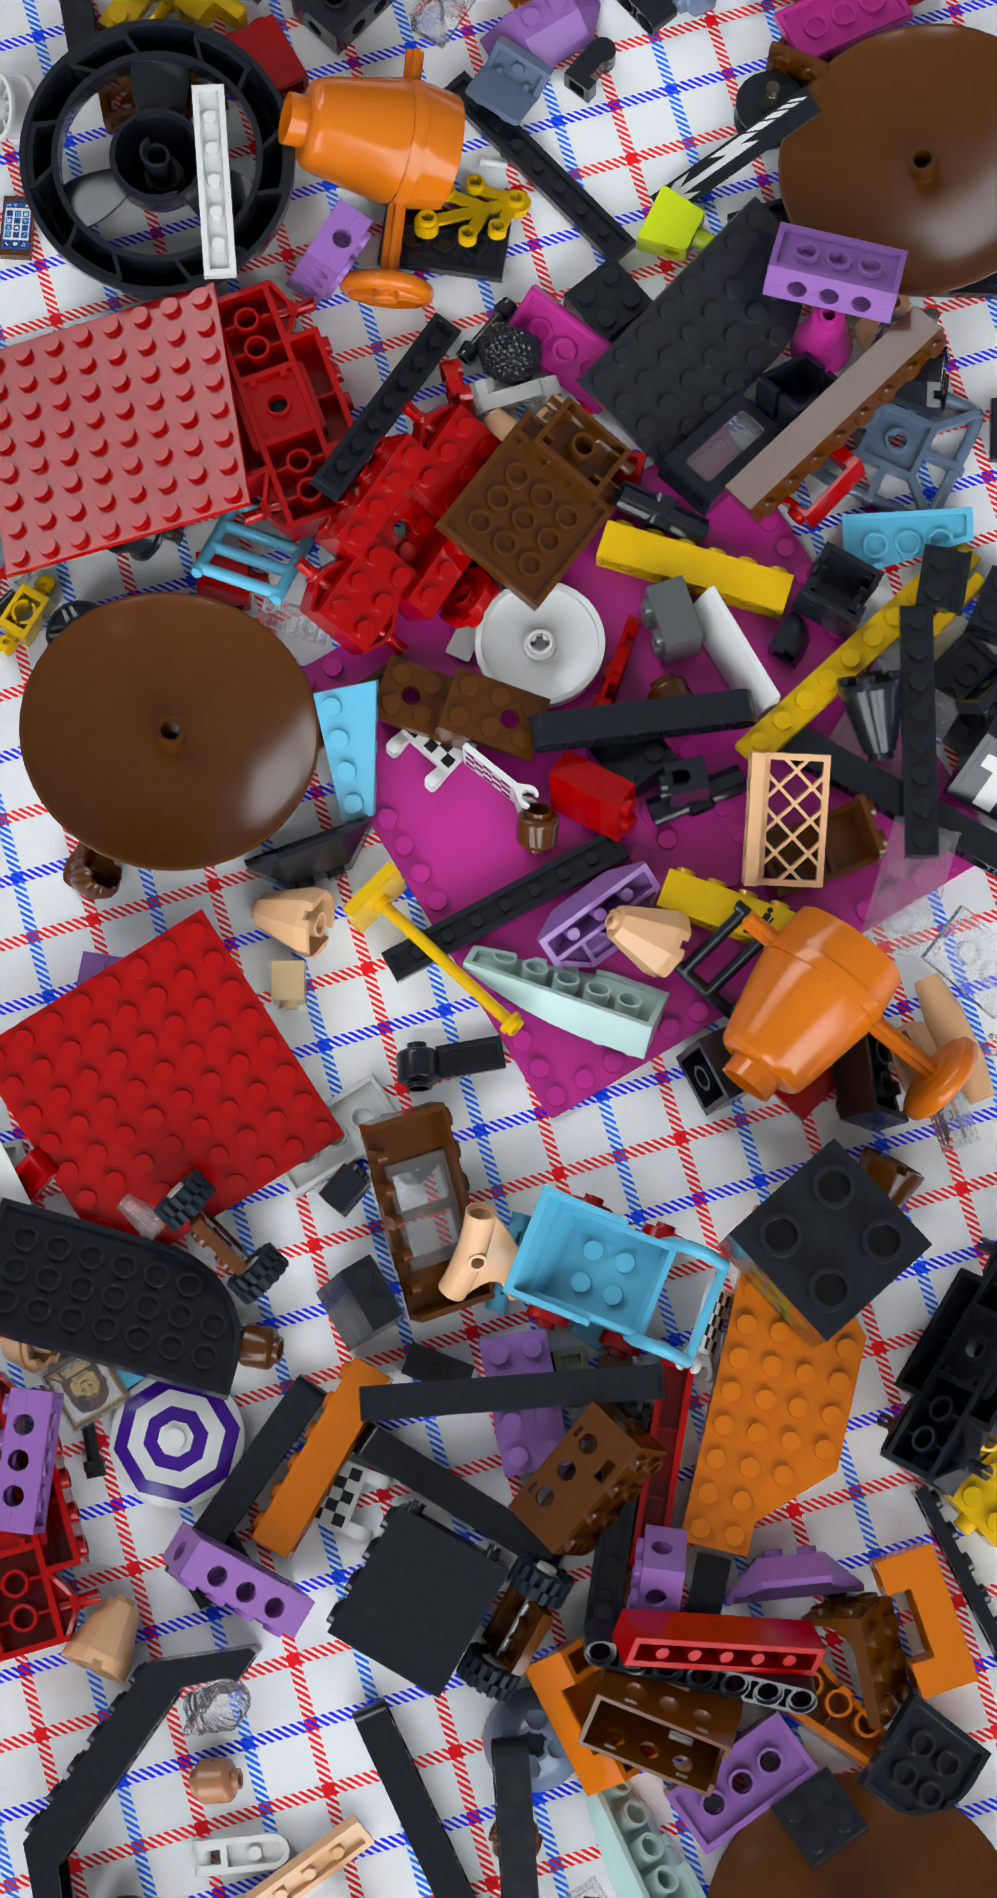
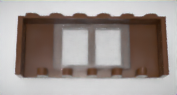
M434 1101L359 1124L371 1170L370 1176L409 1319L420 1323L495 1298L493 1292L495 1282H487L477 1287L460 1302L447 1298L438 1287V1283L443 1277L457 1247L466 1207L471 1203L468 1195L470 1189L469 1180L462 1171L459 1161L461 1149L457 1140L454 1139L451 1130L453 1125L452 1114L444 1102Z

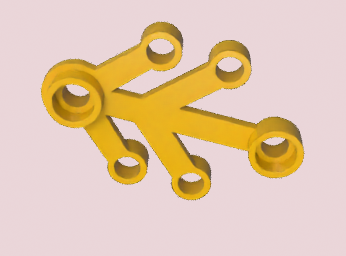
M471 174L466 178V192L473 196L481 195L493 201L486 203L455 191V185H453L446 202H451L464 208L437 214L432 210H421L414 218V233L422 239H432L438 235L439 226L471 219L468 225L459 228L458 242L464 247H472L476 244L477 235L489 216L501 213L499 218L489 221L487 234L493 240H502L506 237L507 228L511 221L523 218L530 210L531 199L528 194L520 190L504 192L485 185V179L481 175Z

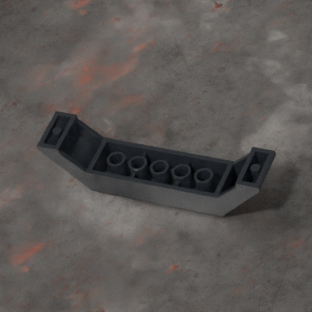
M254 1643L160 1657L149 1663L144 1661L142 1665L139 1664L127 1681L132 1684L128 1692L124 1690L122 1694L119 1693L107 1710L112 1714L108 1721L103 1720L101 1724L98 1723L86 1740L91 1744L88 1750L83 1749L81 1753H77L66 1769L70 1776L67 1780L63 1778L60 1783L53 1787L45 1799L49 1803L47 1809L42 1808L39 1813L37 1812L24 1830L29 1833L23 1842L33 1898H74L69 1864L70 1855L185 1688L225 1678H230L235 1683L238 1682L263 1649L262 1647Z

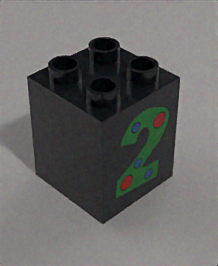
M833 1138L738 1224L717 1247L809 1348L828 1342L933 1244L839 1142Z

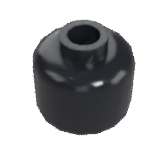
M426 1042L407 1043V1048L399 1051L396 1055L397 1080L401 1085L406 1086L407 1091H429L433 1088V1084L439 1081L438 1052L431 1047H427Z

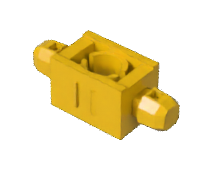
M42 574L33 584L34 589L22 583L0 617V629L5 633L0 635V653L6 657L13 655L19 647L18 641L30 648L55 609L51 599L47 596H52L56 588V581L47 574ZM33 608L32 617L26 621L19 622L20 614L25 610H32Z

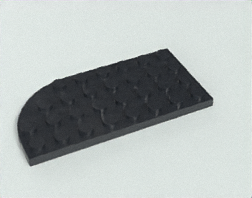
M756 196L743 206L576 380L659 469L663 459L737 392L743 394L757 380V376L761 375L783 352L796 330L803 303L762 294L780 223Z
M2 1198L0 1204V1337L228 1400L240 1356V1323L238 1313L228 1290L207 1265L192 1254L166 1243Z

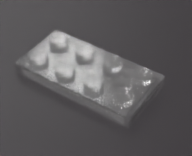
M895 816L888 840V849H886V855L882 860L861 933L879 949L923 961L960 833L939 828L938 859H904L903 817Z

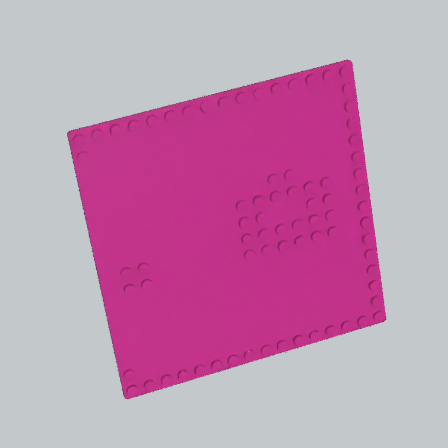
M723 426L687 459V464L704 480H712L741 451ZM655 464L644 469L640 487L652 493L659 492L672 496L680 501L681 507L702 516L657 476L659 468ZM728 495L705 517L710 520V528L707 536L698 547L705 549L709 547L724 550L728 556L738 559L741 556L749 557L756 560L758 565L768 568L770 566L783 567L789 571V574L794 575L781 621L726 605L781 695L780 703L857 630L855 628L845 640L803 616L809 628V645L795 670L767 653L769 643L787 616L793 611L790 606L797 592L810 576L807 573L813 562L778 508L770 516L764 517L757 524ZM615 509L607 519L614 522L617 519L632 523L634 528L644 531L648 529L642 525V520L627 515L618 509ZM607 520L559 581V583L570 586L586 597L599 614L605 633L603 663L597 677L586 691L568 703L548 708L547 712L592 706L596 692H601L605 682L601 680L606 661L612 662L628 616L632 615L640 618L639 609H642L640 600L644 598L645 587L656 584L596 566V554ZM664 534V537H668L674 540L678 539L677 537L671 534ZM468 573L463 574L459 579H462ZM689 594L694 605L699 596ZM439 608L432 620L408 621L401 614L397 613L394 632L401 641L408 645L405 655L411 662L453 676L458 666L481 674L475 650L468 662L446 653L456 628L450 627L440 618L439 614H442V609ZM641 622L615 704L648 700L647 695L652 689L650 684L669 673H673L674 676L683 677L692 694L727 691L730 688L703 643L699 655L663 666L660 657L655 658L649 642V639H652L650 628H644ZM381 645L364 655H352L345 648L339 646L303 667L302 670L314 694L320 691L357 684L386 665L390 654L397 657L398 655L387 645ZM875 661L864 672L882 670V668ZM410 689L402 694V699L405 703L414 705L419 702V695L415 690ZM838 695L805 727L868 761L867 754L863 753L840 695ZM510 712L503 713L500 717L501 723L507 728H514L518 724L516 716ZM900 712L897 748L893 750L894 758L870 763L902 780ZM377 721L376 814L370 816L369 820L432 925L601 835L556 812L560 820L559 836L556 845L542 854L528 852L516 840L518 813L511 800L468 767L464 761L457 766L435 792H430L425 788L424 780L437 766L410 742L397 758L389 756L386 753V744L402 729ZM754 726L739 730L663 739L677 756V761L703 755L708 775L738 764L747 785L748 760L734 747L736 742ZM480 745L475 748L514 781L532 785L539 793L538 798L529 792L523 796L532 797L538 803H545L551 806L549 772L565 751L534 752L532 760L528 763ZM585 748L569 750L587 759ZM937 755L938 800L982 824L971 807L943 792L951 775ZM771 759L770 774L779 783L793 769L785 760ZM800 770L811 784L817 780L816 777ZM796 773L782 787L795 800L808 788V785ZM771 780L769 781V791L775 786ZM821 783L815 788L820 794ZM656 784L637 798L635 814L638 817L637 823L630 834L625 833L620 840L629 856L628 860L609 870L644 861L661 888H663L669 869L677 870V867H683L695 872L696 878L708 881L709 878L723 881L727 884L726 888L739 892L740 889L754 892L761 901L770 903L771 900L783 902L790 906V911L795 913L804 906L819 908L836 916L862 934L974 867V865L940 846L938 859H904L903 826L876 811L875 823L878 830L882 829L888 841V849H885L886 855L876 867L823 884V888H811L777 900L772 886H744L741 882L746 793L716 804V807L694 817L687 815L656 827L646 805V799L659 795L658 785ZM829 785L828 811L836 809L853 799ZM779 789L768 798V807L776 816L791 803ZM811 791L798 805L811 817L820 808V799ZM795 806L780 819L785 826L805 820L804 816ZM767 813L768 824L773 819L769 813ZM775 823L767 832L781 828V826ZM764 866V878H769ZM598 876L451 955L454 962L510 1014L518 1012L521 1015V1019L524 1021L523 1026L516 1034L509 1036L507 1033L504 1034L500 1031L502 1024L481 1005L550 1118L561 1115L724 1017L723 1014L683 980L676 971L673 970L667 977H652L643 973L620 949L594 968L579 967L578 971L596 974L597 969L609 971L670 993L654 1039L645 1058L641 1059L635 1056H628L621 1051L604 1045H597L590 1040L581 1038L544 1021L492 990L462 967L465 958L474 945L513 952L521 960L533 959L534 957L547 959L546 964L554 966L537 941V937L551 911ZM657 896L654 908H656L659 896ZM690 924L691 936L689 942L682 940L680 946L681 949L685 950L681 961L684 962L713 931ZM727 937L694 971L709 983L747 943ZM762 949L718 992L731 1005L740 997L759 956L763 952Z

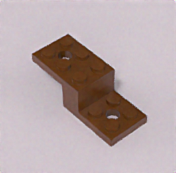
M391 654L379 685V691L377 692L378 721L460 750L468 741L528 763L532 760L534 753L528 718L537 713L547 712L551 699L459 666L453 676ZM406 689L415 690L419 695V702L414 705L405 703L402 699V692ZM506 712L514 714L518 721L517 726L514 728L505 727L501 723V715Z

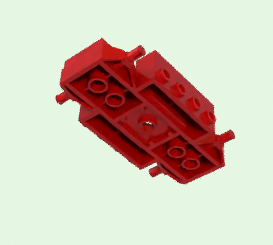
M266 280L218 297L250 497L254 498L262 495V502L259 503L260 507L242 512L246 526L265 519V521L268 520L288 539L292 538L293 542H297L320 532L318 527L322 520L328 515H332L338 506L309 483L355 422L350 413L355 408L349 392L343 393L339 383L344 382L338 363L332 365L329 355L333 354V350L328 336L322 337L318 326L295 333L296 318L317 310L313 297L294 303V300H289L272 281ZM275 400H284L287 403L286 409L282 412L271 411L270 405ZM354 478V480L351 482V484L348 486V488H350V487L352 486V484H353L354 481L356 480L355 478Z
M410 400L403 405L404 407L401 408V412L414 422L412 424L414 427L412 434L406 433L379 439L372 451L374 454L356 475V480L352 486L346 489L336 504L338 506L332 515L325 517L318 527L320 532L314 541L335 559L320 568L314 567L304 556L297 559L298 563L294 564V568L307 577L305 580L307 585L301 601L300 612L352 655H364L381 645H387L398 656L405 653L408 645L401 641L394 632L397 612L408 621L432 620L472 561L471 557L434 526L502 441L461 404H444L425 413L418 409ZM398 520L403 522L405 526V534L402 538L397 537L394 533V525Z
M0 1371V1429H5L7 1415L2 1413L5 1394H10L11 1387L19 1388L4 1371ZM43 1387L37 1390L47 1391V1388ZM59 1435L45 1533L30 1535L0 1531V1662L71 1641L73 1634L76 1632L80 1610L83 1607L102 1602V1596L88 1599V1597L101 1594L99 1588L80 1594L76 1593L57 1573V1571L90 1562L88 1555L90 1554L86 1536L81 1529L80 1511L71 1491V1477L62 1457L63 1447ZM26 1452L21 1455L20 1459L23 1468H26L29 1463V1457ZM18 1487L15 1496L16 1500L21 1504L24 1493Z

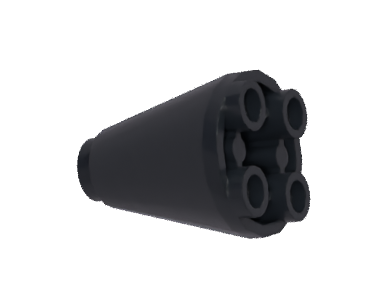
M875 670L864 672L863 677L856 678V676L838 678V693L863 753L867 754L868 762L893 759V750L897 748L904 686L902 670L887 672Z

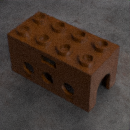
M592 1401L507 1506L552 1554L583 1556L593 1551L598 1544L597 1538L600 1534L617 1522L620 1517L618 1512L626 1503L633 1501L639 1495L641 1484L647 1477L654 1475L663 1464L662 1459L668 1451L622 1406L614 1405L611 1408L614 1411L612 1414L602 1403ZM581 1427H583V1430L579 1433L578 1436H576L575 1434L578 1432V1430ZM586 1434H593V1439L582 1451L581 1439ZM566 1460L572 1461L571 1466L560 1477L559 1467L562 1462ZM602 1469V1478L599 1481L595 1476ZM537 1483L538 1485L531 1493V1488ZM546 1486L550 1487V1492L539 1504L538 1493L540 1489Z
M603 1668L591 1695L576 1744L710 1798L716 1785L722 1759L727 1761L733 1749L744 1701ZM616 1732L624 1738L625 1743L617 1745L610 1742L606 1733ZM669 1734L692 1742L691 1747L668 1738ZM648 1745L656 1750L658 1756L656 1758L646 1757L640 1752L639 1747ZM672 1760H685L690 1765L691 1770L687 1772L678 1770L673 1765Z

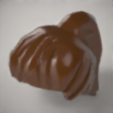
M78 842L76 849L66 860L63 880L68 886L90 900L112 898L119 890L122 880V868L116 865L114 860Z

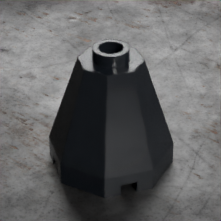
M944 347L941 354L936 358H930L922 366L919 374L913 380L907 381L896 392L891 402L927 417L942 418L943 411L946 408L949 387V374H947L946 369H943L944 366H950L948 347Z

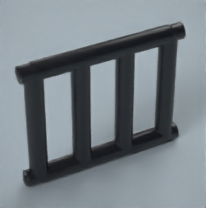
M741 900L737 901L734 905V912L684 962L680 961L673 969L728 1020L739 998L731 1005L718 992L764 945L753 938L709 983L703 980L694 970L752 911Z

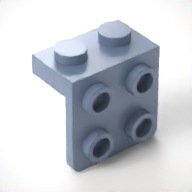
M501 35L496 41L485 65L469 83L465 93L477 104L483 105L498 115L503 121L518 126L540 98L555 69Z

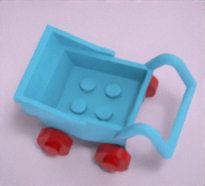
M544 1185L502 1292L529 1303L526 1314L536 1318L534 1324L553 1331L555 1326L567 1329L570 1320L587 1327L589 1323H593L606 1328L602 1329L598 1342L608 1346L606 1353L626 1360L628 1354L639 1358L641 1351L645 1350L666 1358L683 1368L691 1367L728 1274L730 1261L709 1247L675 1234L676 1228L660 1221H657L656 1226L644 1223L641 1232L627 1227L630 1220L613 1214L611 1209L603 1206L604 1200L588 1193H585L584 1198L576 1195L570 1196ZM676 1252L697 1257L718 1269L686 1353L669 1344L644 1335Z

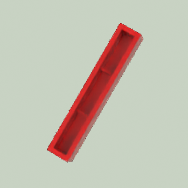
M661 1358L659 1364H664L667 1399L653 1400L648 1433L668 1452L662 1459L663 1464L654 1475L647 1477L640 1486L641 1491L638 1496L628 1564L632 1566L635 1565L637 1537L644 1538L646 1524L663 1527L671 1526L694 1374L690 1373L691 1367L679 1370L674 1362L665 1358Z

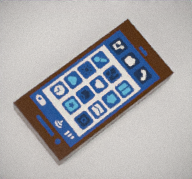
M4 196L0 232V259L32 261L35 219L29 209L26 197Z

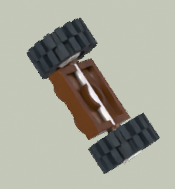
M198 1169L192 1170L176 1183L173 1189L171 1188L167 1192L168 1194L160 1200L161 1202L156 1205L153 1212L172 1231L180 1229L184 1223L186 1224L191 1219L190 1228L193 1231L190 1234L192 1238L203 1248L208 1245L217 1254L214 1259L225 1271L228 1272L231 1269L234 1271V1275L228 1280L227 1287L245 1305H249L255 1302L258 1297L260 1298L264 1295V1292L272 1287L271 1285L279 1280V1276L284 1274L289 1266V1261L270 1242L264 1244L262 1248L259 1247L254 1254L252 1253L250 1256H247V1250L204 1207L207 1204L206 1202L212 1198L217 1188Z
M521 1551L507 1575V1582H510V1585L482 1634V1637L488 1644L483 1643L481 1645L479 1642H471L456 1668V1672L460 1674L461 1680L467 1681L466 1684L470 1688L475 1687L476 1692L480 1694L483 1692L486 1694V1697L490 1699L494 1697L500 1702L502 1700L507 1702L511 1699L524 1676L525 1670L533 1660L541 1641L549 1631L555 1617L548 1609L554 1608L559 1610L575 1583L572 1580L573 1577L568 1575L565 1569L559 1568L557 1563H551L548 1561V1558L544 1556L542 1558L535 1552Z

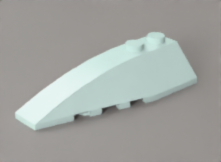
M474 945L465 958L462 966L464 969L520 1008L597 1045H604L621 1051L628 1056H635L641 1059L645 1058L654 1039L670 994L669 992L609 971L597 969L596 974L578 971L579 967L565 966V968L551 966L546 964L547 959L538 957L521 960L518 959L516 953Z
M629 1780L590 1796H587L583 1788L594 1835L617 1898H706L693 1868L687 1860L681 1861L671 1847L674 1842L667 1832L662 1834L650 1817L653 1815L652 1811L645 1802L642 1804L638 1801L631 1791L633 1785Z

